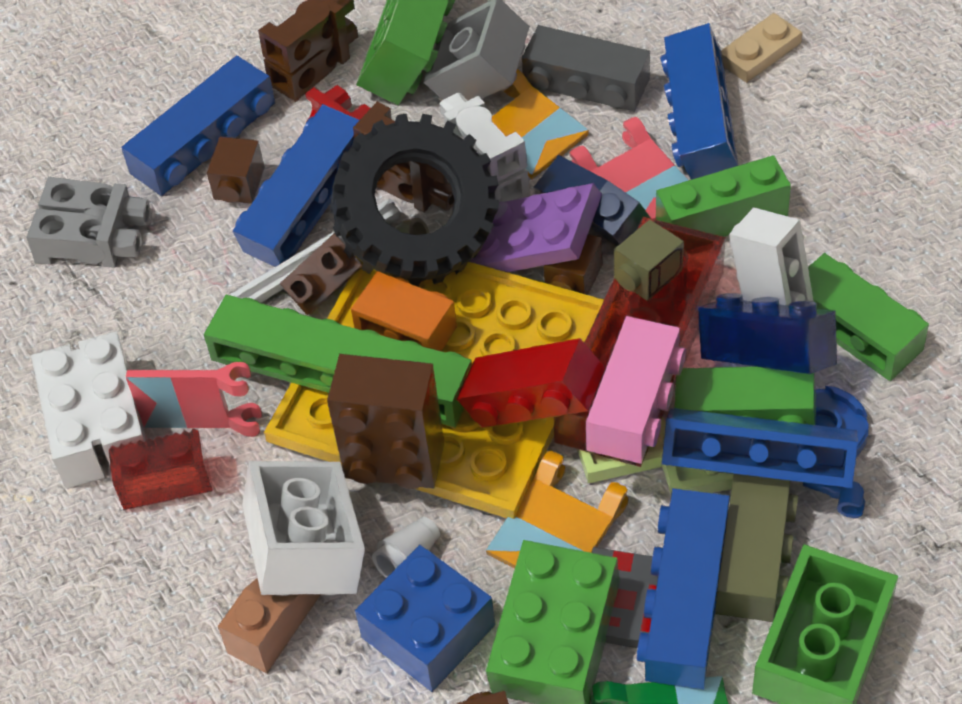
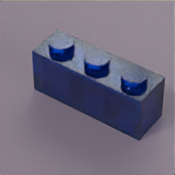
M725 293L717 295L716 302L698 307L701 359L812 374L837 365L836 311L817 309L816 302L797 301L789 303V305L779 304V298L760 297L752 299V301H745L742 294Z

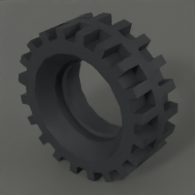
M400 114L396 116L395 123L385 125L383 120L374 123L371 132L365 136L360 133L354 138L350 150L344 152L332 187L330 213L334 214L335 223L333 229L336 237L342 236L346 244L345 253L349 258L356 255L363 262V271L370 275L374 269L392 277L404 278L410 284L419 287L421 281L432 279L433 284L443 282L446 275L455 272L457 275L464 270L472 258L477 256L494 225L493 220L499 208V200L495 199V191L499 184L497 175L490 176L488 167L491 160L488 154L484 153L479 156L473 148L477 140L472 135L468 134L462 139L453 132L456 124L448 120L444 128L431 124L432 115L422 114L420 122L408 121L407 114ZM411 161L429 164L440 171L451 184L455 199L453 214L448 222L436 231L422 235L403 233L389 225L379 212L375 198L377 183L384 172L397 164Z

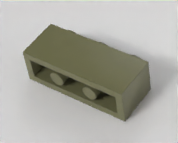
M734 474L717 589L716 614L773 622L775 604L780 605L789 578L788 576L779 575L780 563L790 564L794 535L784 534L785 523H795L798 495L789 494L790 480Z

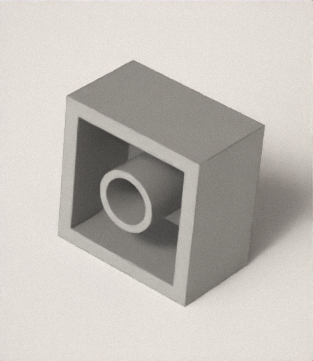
M490 0L448 22L440 42L435 47V50L438 51L436 60L430 71L426 74L423 83L443 100L456 93H461L467 101L476 96L483 99L499 90L504 91L508 89L516 79V70L520 57L525 50V41L530 26L502 0Z

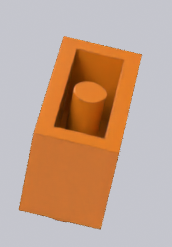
M379 271L375 273L351 308L355 329L362 331L372 330L381 336L400 341H414L423 347L442 351L457 328L453 300L448 299L440 292L427 291L410 284L404 278L392 277Z

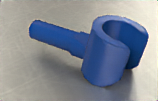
M853 481L852 488L803 482L804 487L829 495L831 498L839 499L837 510L841 515L849 518H860L863 515L865 506L864 490L859 483Z

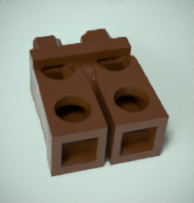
M307 0L297 7L295 14L280 25L275 26L268 22L258 30L262 55L265 57V71L270 76L272 88L296 102L331 73L337 66V62L343 65L350 59L349 44L358 38V29L354 22L345 16L355 9L354 0Z
M377 101L353 127L354 138L360 133L364 136L371 132L373 124L380 120H383L385 125L395 123L392 120L391 108ZM414 161L397 164L384 172L376 186L397 198L414 203V208L423 213L432 204L449 211L455 202L451 184L440 171L429 164Z

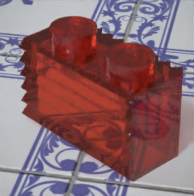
M194 428L190 433L184 430L181 434L175 432L171 436L166 434L163 438L157 436L154 440L150 438L145 442L139 440L136 444L130 441L127 445L121 443L118 448L112 445L108 450L112 482L123 510L213 491L208 458L199 431Z

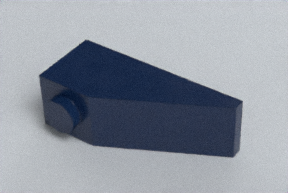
M560 155L557 156L534 185V188L543 194L568 187L594 183L602 193L590 228L616 246H619L648 220H652L639 201L608 180Z

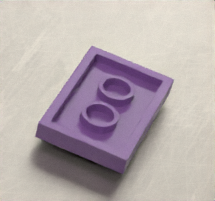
M594 183L499 202L492 230L477 256L469 262L504 272H511L579 259L602 193Z

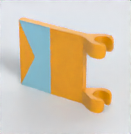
M517 69L514 83L504 90L508 96L515 99L494 114L492 122L505 136L517 132L525 141L526 169L528 170V177L533 180L548 168L558 155L563 156L587 137L589 130L535 89L523 73Z
M548 451L541 460L537 472L528 486L515 519L507 517L487 547L486 554L515 569L523 540L592 553L593 547H598L612 523L626 509L629 498L626 496L628 489L617 482L610 483L598 509L554 488L564 476L566 468L562 464L564 462L562 455L554 451Z

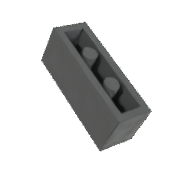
M541 25L537 26L521 57L522 73L536 89L634 112L650 80L649 50Z

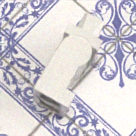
M456 93L442 100L439 104L445 124L447 120L456 124L453 132L462 139L468 134L472 135L477 140L473 148L479 156L484 153L488 154L491 160L488 167L490 176L497 175L499 184L495 191V199L499 200V202H506L530 196L528 170L526 169L525 141L520 135L514 132L505 136L492 122V115L485 108V102L479 96L467 101L461 93Z

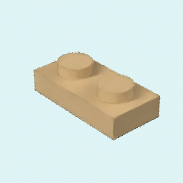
M772 13L721 50L723 65L747 83L800 45L802 42V31L776 13Z

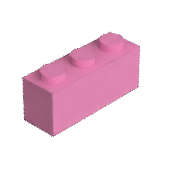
M626 316L586 420V451L641 464L647 446H656L661 428V419H657L660 409L665 411L669 409L674 384L670 383L672 375H680L684 366L686 348L679 347L680 328Z

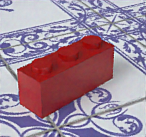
M581 338L476 357L456 400L482 428L587 412L606 368Z

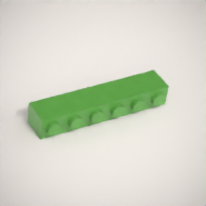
M227 294L204 333L211 361L226 365L234 362H245L250 367L251 372L327 393L330 391L339 354L433 363L442 424L456 428L464 410V407L456 398L472 366V360L464 358L455 352H442L426 348L414 341L396 340L381 336L372 330L362 331L340 325L331 319L321 320L302 315L293 309H280L261 304L252 298L242 299Z

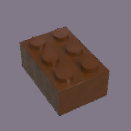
M339 354L327 403L345 479H352L362 484H371L373 482L397 484L406 489H417L419 487L434 489L444 447V436L433 363Z

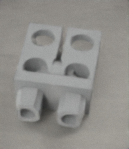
M48 177L38 203L39 209H36L26 238L35 263L51 264L53 258L76 259L87 264L102 262L103 267L115 268L118 257L139 256L142 243L140 230L128 229V226H148L151 218L149 200L130 197L126 184L114 183V186L104 183Z

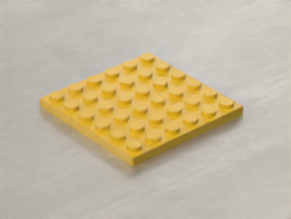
M468 262L464 270L457 275L455 272L446 275L443 282L433 284L432 279L421 281L419 285L422 289L430 292H440L448 299L454 301L457 328L442 349V352L458 353L464 358L471 359L472 363L476 357L581 338L588 348L593 351L611 312L610 301ZM361 268L352 276L345 285L327 319L334 320L340 325L354 328L351 308L377 271L373 269L369 275ZM291 383L264 431L266 442L328 462L341 463L327 403L329 393ZM464 408L456 428L442 424L444 447L435 488L419 487L416 490L504 518L510 517L515 519L528 486L548 450L563 415L482 428Z

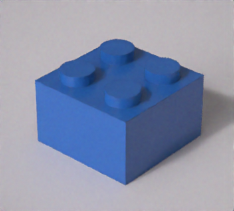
M420 544L355 609L361 638L431 692L443 682L495 626L492 597Z

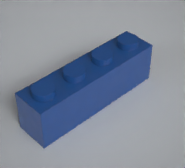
M710 23L664 37L666 54L661 55L660 58L664 73L669 78V83L664 84V90L670 107H673V112L668 113V121L674 137H677V142L671 145L677 166H684L691 180L739 166L722 52Z
M236 55L121 147L129 174L160 196H163L171 188L180 184L193 170L213 156L219 137H237L242 130L259 116L264 115L275 104L270 76Z
M322 104L315 116L307 120L300 137L292 148L285 151L280 165L270 179L262 183L255 200L247 211L240 214L236 221L235 228L232 231L244 253L274 267L295 255L330 205L333 192L332 187L340 160L344 152H348L352 147L354 141L353 127L358 123V119Z
M670 408L666 418L662 465L852 488L858 436L857 430Z
M672 488L670 506L661 505L658 534H665L663 547L654 546L651 564V575L658 576L656 590L647 589L644 607V618L651 619L650 632H640L637 649V662L645 663V681L704 690L729 511V495Z

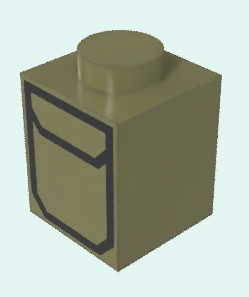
M648 220L614 249V279L624 289L633 291L648 301L682 272L684 241L652 220Z

